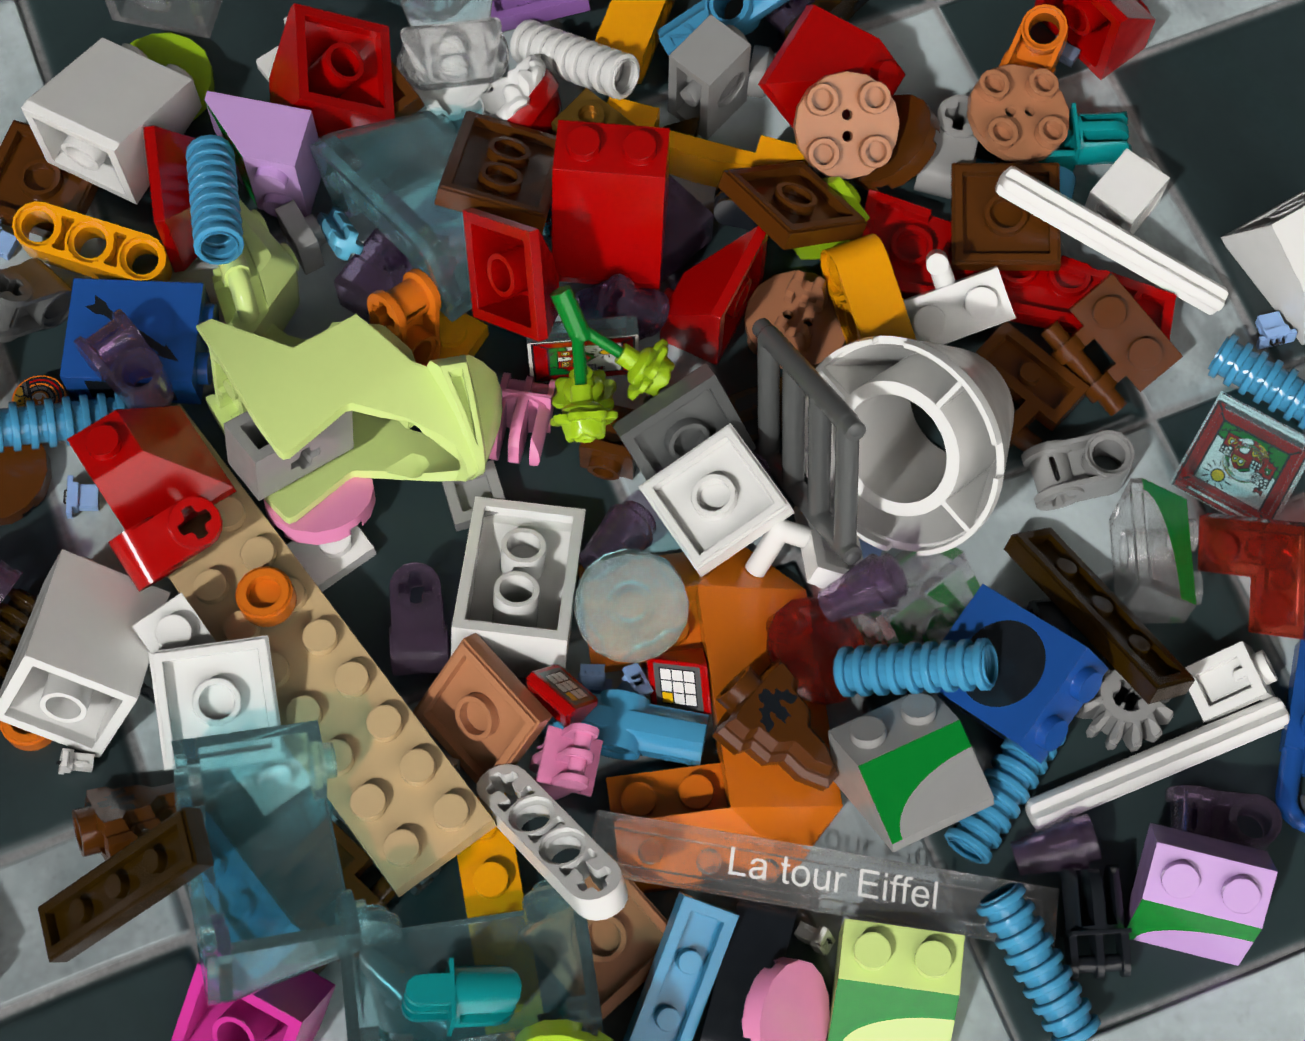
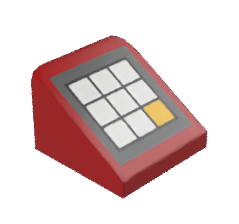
M703 648L646 654L648 680L654 690L650 694L651 704L708 715L712 714L708 668Z
M552 665L532 671L526 677L528 690L553 716L552 718L564 728L572 723H581L598 704L597 697L559 665Z

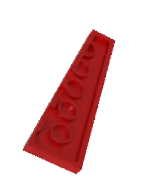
M869 189L865 212L870 218L867 220L868 223L861 237L876 234L880 238L887 251L903 300L934 289L933 280L926 267V256L931 250L940 249L946 253L951 266V222L932 216L931 209ZM1064 255L1061 257L1059 271H999L1016 317L1010 320L1011 322L1047 328L1057 320L1068 333H1074L1082 324L1071 313L1069 308L1112 273L1170 340L1176 294L1107 270H1097L1087 263ZM953 271L955 280H959L980 271Z

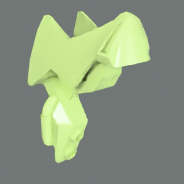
M240 200L244 239L243 253L236 260L228 264L218 265L219 267L213 269L214 276H212L213 288L225 323L210 319L196 325V329L209 347L215 394H210L206 397L209 409L223 433L224 423L248 411L259 431L276 454L283 460L293 457L345 412L352 411L354 448L264 498L269 506L284 522L291 524L297 522L345 482L354 477L466 482L483 475L500 428L503 411L502 390L496 373L483 361L471 355L429 360L427 366L416 363L412 350L386 326L368 324L357 314L342 322H332L327 330L310 339H300L287 335L283 330L297 310L300 302L297 273L299 271L298 260L288 244L284 242L279 244L270 234L262 215L255 209L250 211ZM415 425L418 428H420L421 432L414 431L410 428H412Z

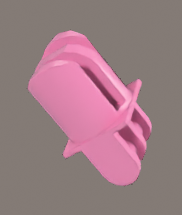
M503 373L500 384L503 410L501 423L488 459L498 461L506 427H509L508 462L520 464L527 435L532 433L529 465H539L546 433L551 432L550 419L554 411L552 398L557 392L555 387L556 380L551 379L549 384L535 382V377L527 376L526 381L511 379V373Z
M572 723L563 729L550 725L547 726L544 743L536 747L539 752L531 756L529 769L537 774V777L533 779L554 800L568 796L571 793L592 797L603 740L597 739L600 731L597 727L585 723Z

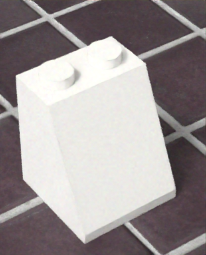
M102 37L29 97L21 109L48 163L137 205L150 186L143 127L157 126L184 134L202 105L194 80L185 70L173 64L163 66L148 59L140 49L131 44L124 43L120 46Z
M1305 190L1221 237L1225 247L1273 309L1280 312L1284 323L1288 324L1290 330L1296 328V338L1301 345H1305Z
M62 549L44 580L1 686L0 721L84 753L95 754V757L100 758L138 700L149 664V650L139 638L132 625L167 603L170 592L153 585L139 592L128 575L98 564L90 558L78 556Z

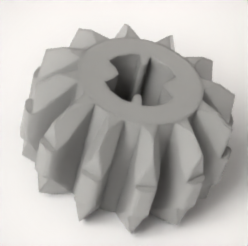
M1106 661V666L1109 669L1102 677V684L1098 693L1092 700L1084 703L1076 714L1077 718L1093 720L1085 731L1087 738L1096 737L1102 731L1107 735L1105 740L1107 751L1114 750L1121 738L1130 752L1138 751L1142 746L1143 739L1155 743L1162 735L1160 725L1168 724L1173 718V710L1165 705L1170 699L1147 704L1116 669ZM1116 695L1125 696L1120 706L1114 701ZM1128 699L1131 700L1134 705L1131 711L1124 710L1125 703L1128 701Z

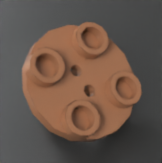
M1015 64L992 68L981 75L968 97L967 119L972 132L983 147L995 155L996 161L1004 160L1014 163L1042 161L1055 152L1068 135L1069 109L1063 93L1059 89L1057 77L1048 69H1033Z
M842 71L823 76L807 88L796 106L793 131L797 148L810 166L826 176L852 179L868 175L876 168L888 163L897 142L900 122L896 103L886 85L874 80L867 74ZM847 109L850 112V117L845 120L842 117V113ZM845 131H848L851 135L848 141H844L842 137Z
M794 270L773 275L757 286L747 302L744 326L748 347L756 355L757 337L753 334L752 327L761 318L768 319L812 366L821 363L828 355L846 344L826 280L816 273ZM790 315L792 319L788 320L783 316ZM804 322H810L812 326L808 327Z

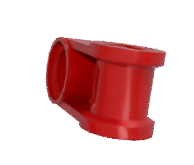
M190 496L180 500L156 516H150L113 538L108 544L140 592L182 567L184 562L212 546L220 537L223 520L219 510L211 501L202 497ZM190 509H194L199 515L209 512L212 519L205 524L208 534L203 538L199 539L193 532L186 535L182 534L180 528L187 523L184 513Z

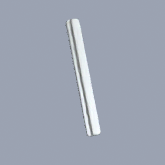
M1010 166L1000 175L995 187V191L999 196L1166 291L1176 294L1180 299L1208 315H1213L1224 307L1229 293L1227 288L1015 166Z
M1271 697L1034 796L1025 804L1027 816L1036 830H1043L1283 729L1290 721L1289 713L1280 698Z

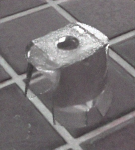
M400 0L410 25L400 31L402 39L400 65L403 75L412 86L425 91L494 83L506 72L509 64V49L501 30V20L491 17L493 0Z

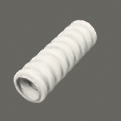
M532 19L521 22L513 32L510 41V52L512 58L517 63H521L523 59L531 54L536 55L543 60L545 67L553 73L554 77L573 82L576 85L597 91L600 94L617 100L628 97L635 89L639 79L640 66L634 55Z

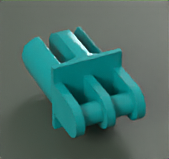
M1072 103L1069 110L1068 135L1058 148L1065 150H1056L1044 160L1035 163H1059V166L1065 167L1072 172L1076 165L1114 164L1126 148L1132 151V146L1127 142L1129 138L1127 111L1077 113L1076 103Z
M449 958L445 973L418 974L408 980L401 1010L404 1017L411 1022L446 1021L447 1036H452L454 1028L498 1026L508 1023L514 1015L516 1005L520 999L522 984L519 974L509 966H454V958Z

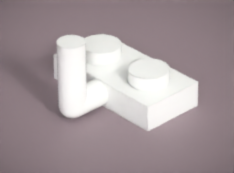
M940 249L931 250L926 256V267L930 272L935 288L903 300L916 340L941 345L1016 318L997 266L955 280L947 255Z
M797 506L793 509L796 523L785 519L774 525L771 530L763 535L745 564L746 570L751 575L759 578L764 577L784 544L787 543L801 548L807 583L816 585L825 591H836L856 598L859 597L868 584L863 555L855 564H846L832 550ZM857 535V545L861 549L859 536Z

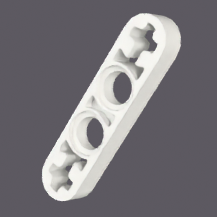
M513 764L498 765L489 769L480 777L477 782L476 791L481 804L493 818L496 827L580 916L594 921L605 920L616 915L624 908L628 900V889L618 864L523 768ZM507 792L511 796L516 794L518 800L511 805L510 799L504 793ZM537 817L549 818L548 822L537 830H521L523 825L529 820ZM574 848L580 850L579 855L569 862L560 864L552 862L553 857L565 849ZM591 875L592 881L601 890L597 891L593 887L587 889L585 879Z

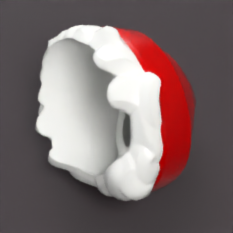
M532 54L523 59L515 69L507 72V77L495 78L492 82L493 91L489 93L482 92L479 95L483 108L482 115L552 134L551 122L562 112V103L558 91L559 82L553 73L545 67L543 60Z

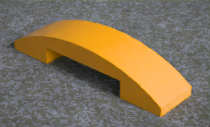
M608 98L607 104L636 126L659 127L660 108L626 99ZM670 130L669 174L695 183L717 187L723 171L729 169L803 161L809 167V164L798 150L797 144L761 135L756 152H751Z

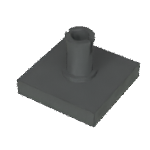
M707 363L672 386H665L655 397L647 394L643 405L612 424V427L646 481L729 423L733 425L751 451L756 448L719 380Z

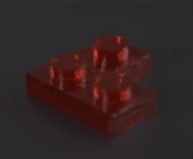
M1215 513L1201 515L1199 518L1198 571L1251 577L1249 632L1305 639V523Z

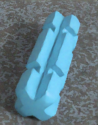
M332 207L329 214L320 212L317 216V222L321 226L326 241L336 256L341 260L348 261L352 253L361 255L364 245L359 241V233L348 217L345 216V213L338 207Z

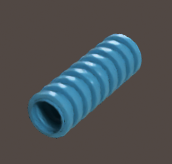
M204 135L192 140L187 146L185 154L188 172L187 180L189 183L188 191L190 194L193 248L195 254L202 261L209 264L222 265L236 260L243 253L244 249L235 153L233 146L228 140L217 135Z
M1232 334L1231 337L1227 336L1208 367L1210 370L1208 376L1215 378L1217 375L1224 378L1223 384L1229 387L1232 383L1239 387V394L1245 395L1246 392L1254 395L1253 402L1259 404L1262 400L1268 403L1267 410L1272 413L1276 409L1284 413L1282 417L1284 420L1290 421L1291 418L1299 421L1297 427L1304 430L1305 380L1297 376L1299 370L1292 368L1289 372L1282 368L1284 365L1283 361L1278 359L1273 363L1267 359L1269 353L1262 351L1259 355L1252 351L1254 348L1253 344L1248 342L1244 346L1238 343L1239 336Z
M132 389L131 395L123 396L122 391H115L114 397L106 398L104 393H97L96 399H88V396L83 394L79 395L78 401H71L69 396H63L59 403H53L52 398H44V404L35 405L34 400H26V406L17 407L15 401L8 402V408H0V453H4V447L13 446L14 451L17 452L22 451V445L30 444L32 450L40 448V443H48L50 448L58 446V441H66L67 445L71 446L67 441L68 438L114 410L146 408L144 395L141 394L139 389Z
M978 638L975 643L971 639H960L957 644L953 640H943L940 645L936 641H926L923 645L919 642H909L906 646L902 643H892L889 647L885 644H875L872 648L869 645H858L855 649L852 646H842L837 651L834 659L833 675L835 684L843 697H854L857 693L860 696H871L873 693L883 696L888 695L890 692L894 695H904L907 691L911 694H919L924 690L928 693H939L941 689L945 692H956L959 688L963 692L974 691L976 687L980 691H990L998 677V657L995 647L988 638Z
M1066 737L1060 746H1062L1067 739ZM1004 740L1000 746L1002 754H996L991 760L993 769L987 768L983 772L993 793L994 805L956 822L955 828L949 827L944 834L948 845L962 857L972 862L988 864L993 857L990 849H997L1001 845L1002 839L1000 834H1007L1012 827L1009 819H1016L1019 816L1021 810L1018 805H1024L1028 802L1030 795L1027 790H1034L1038 786L1039 779L1037 775H1044L1048 770L1046 761H1052L1058 754L1057 749L1049 752L1040 764Z
M1013 882L990 892L979 901L976 911L979 916H986L988 918L985 927L989 933L997 934L998 937L994 943L998 949L1006 950L1007 953L1004 956V961L1009 966H1015L1016 970L1013 976L1017 982H1024L1025 987L1022 991L1024 996L1028 999H1034L1035 1002L1032 1004V1010L1038 1016L1043 1015L1044 1019L1041 1022V1026L1044 1031L1053 1033L1051 1041H1085L1098 1030L1101 1020L1097 1014L1089 1013L1092 1004L1088 998L1080 997L1082 986L1077 981H1071L1070 978L1073 975V970L1069 965H1062L1061 961L1064 955L1061 949L1052 948L1051 945L1054 942V937L1050 932H1043L1042 928L1045 925V921L1042 916H1034L1035 904L1033 900H1025L1023 897L1026 893L1024 884Z

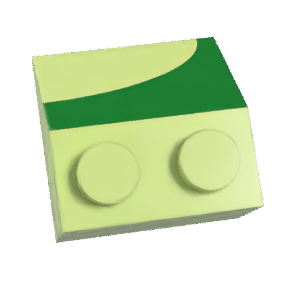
M845 918L838 936L827 1041H951L960 996L965 935Z

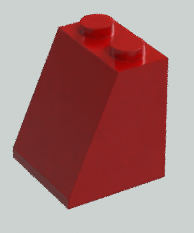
M558 120L552 168V255L555 259V269L558 273L559 282L660 290L669 196L670 128Z

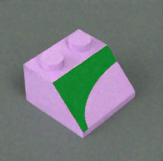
M207 91L204 101L215 134L228 140L233 146L237 177L258 209H262L268 214L277 217L275 209L294 200L304 217L310 215L325 167L312 110Z
M1150 823L1124 919L1125 928H1131L1132 933H1129V939L1239 966L1263 928L1278 871L1268 852Z

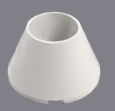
M880 335L865 337L848 343L828 355L815 370L857 414L866 427L864 436L859 439L857 535L859 539L884 551H888L893 547L917 552V556L939 554L962 544L987 521L997 504L1003 485L1014 422V406L1009 388L1001 374L990 362L972 351L897 336ZM805 394V473L808 478L809 397ZM911 401L921 407L935 422L942 435L946 452L935 446L923 434L914 418ZM832 424L830 512L834 515L836 427Z

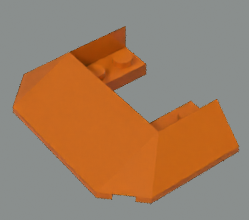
M746 547L703 577H700L684 552L579 565L578 575L590 664H605V673L622 671L623 667L638 662L641 668H646V654L703 648L708 668L713 728L715 729L719 720L727 711L716 700L724 687L748 666L760 675L772 662L781 658L799 681L797 693L811 709V728L825 742L830 752L828 737L830 728L807 592L802 586L772 565L764 577L759 578L751 575L746 570L745 564L753 552ZM715 739L719 763L606 777L616 861L643 893L752 879L749 876V870L753 867H763V863L760 861L750 864L756 858L766 861L767 877L783 874L784 866L781 863H784L786 856L788 857L787 864H791L790 867L787 866L786 874L792 873L796 866H800L810 849L841 811L843 804L840 788L834 781L829 788L823 791L797 782L778 764L761 766L745 752L733 755ZM732 847H735L732 871L745 873V877L728 874ZM754 870L752 873L754 876H760L763 870Z

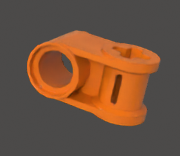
M1047 4L1037 5L1027 11L999 67L1015 64L1033 69L1044 68L1055 75L1056 66L1068 38L1067 19L1063 12L1057 7ZM1048 21L1056 25L1059 35L1051 43L1040 44L1032 40L1029 35L1032 27L1038 22Z
M411 269L403 275L401 283L386 292L376 290L367 297L370 324L386 326L412 350L416 363L427 366L429 360L439 358L442 348L440 340L441 296L433 280L424 271Z

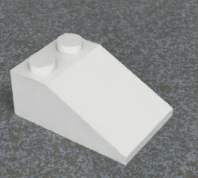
M475 496L451 627V656L463 638L477 633L516 677L526 678L532 671L552 665H559L566 670L586 509ZM484 511L498 512L495 515L484 517Z

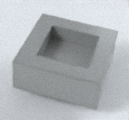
M294 200L276 208L275 212L282 235L293 250L304 273L307 275L325 266L320 245L326 243V239L313 214L304 217Z
M494 460L487 461L484 474L466 482L441 481L456 532L470 528L475 496L506 500ZM484 511V517L495 515L498 512Z

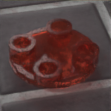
M813 597L791 600L771 615L766 622V651L770 663L781 658L799 681L797 693L804 701L821 705L844 702L849 697H843L835 684L833 665L837 651L842 646H852L855 649L858 645H865L860 629L850 616L831 602Z

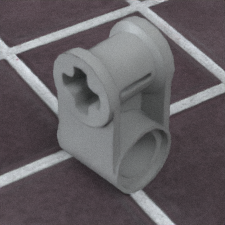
M954 95L941 102L936 114L940 122V133L936 130L933 139L937 146L932 158L921 172L917 174L914 186L915 191L951 199L952 163L976 162L977 157L974 155L978 140L975 138L967 119L969 96ZM952 126L961 127L962 130L954 129Z
M1102 430L1098 433L1067 440H1052L1037 444L1024 451L1021 458L1024 467L1031 469L1038 492L1034 497L1036 508L1049 511L1069 506L1075 502L1109 496L1118 492L1126 481L1135 458V453L1131 441L1125 435L1114 430ZM1101 456L1111 458L1116 462L1118 468L1115 470L1102 469L1095 464L1093 459Z

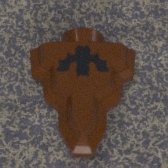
M781 658L772 662L760 675L748 666L735 676L717 696L716 700L727 711L719 720L712 737L733 755L745 752L761 766L778 764L797 782L820 791L829 788L839 774L827 745L811 728V709L797 693L798 679Z
M180 781L158 787L133 785L117 789L100 787L86 790L85 806L72 810L73 826L79 850L83 857L101 853L106 861L183 807L201 808L202 815L206 811L212 815L220 809L219 797L214 790L204 788L200 781Z

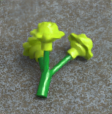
M565 285L552 291L550 297L572 342L574 368L570 371L569 378L560 377L555 381L557 392L552 398V404L555 408L562 409V414L554 415L550 419V425L555 427L561 426L565 439L569 443L574 441L577 443H590L595 439L604 438L606 425L618 418V412L612 410L614 407L613 395L617 390V383L614 380L606 379L604 370H592L591 367L587 366L585 341L589 340L615 356L614 362L628 370L627 380L630 385L627 389V398L632 401L640 393H647L651 396L658 395L660 390L669 384L671 371L674 370L675 365L667 357L668 341L663 338L656 342L654 346L638 351L627 343L620 346L589 327L571 286Z

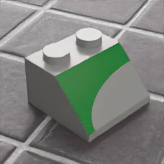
M926 690L919 694L910 693L828 731L830 754L839 774L834 782L892 852L994 805L993 793L960 719L936 693H928Z

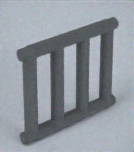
M761 318L752 327V332L757 337L758 441L755 443L756 448L753 450V453L832 550L846 564L853 565L862 556V550L857 545L859 439L864 436L866 427L857 414L782 332L768 319ZM780 366L783 368L782 454L780 453ZM805 394L809 397V408H808V484L804 481V478H805ZM832 424L836 427L834 515L830 512Z

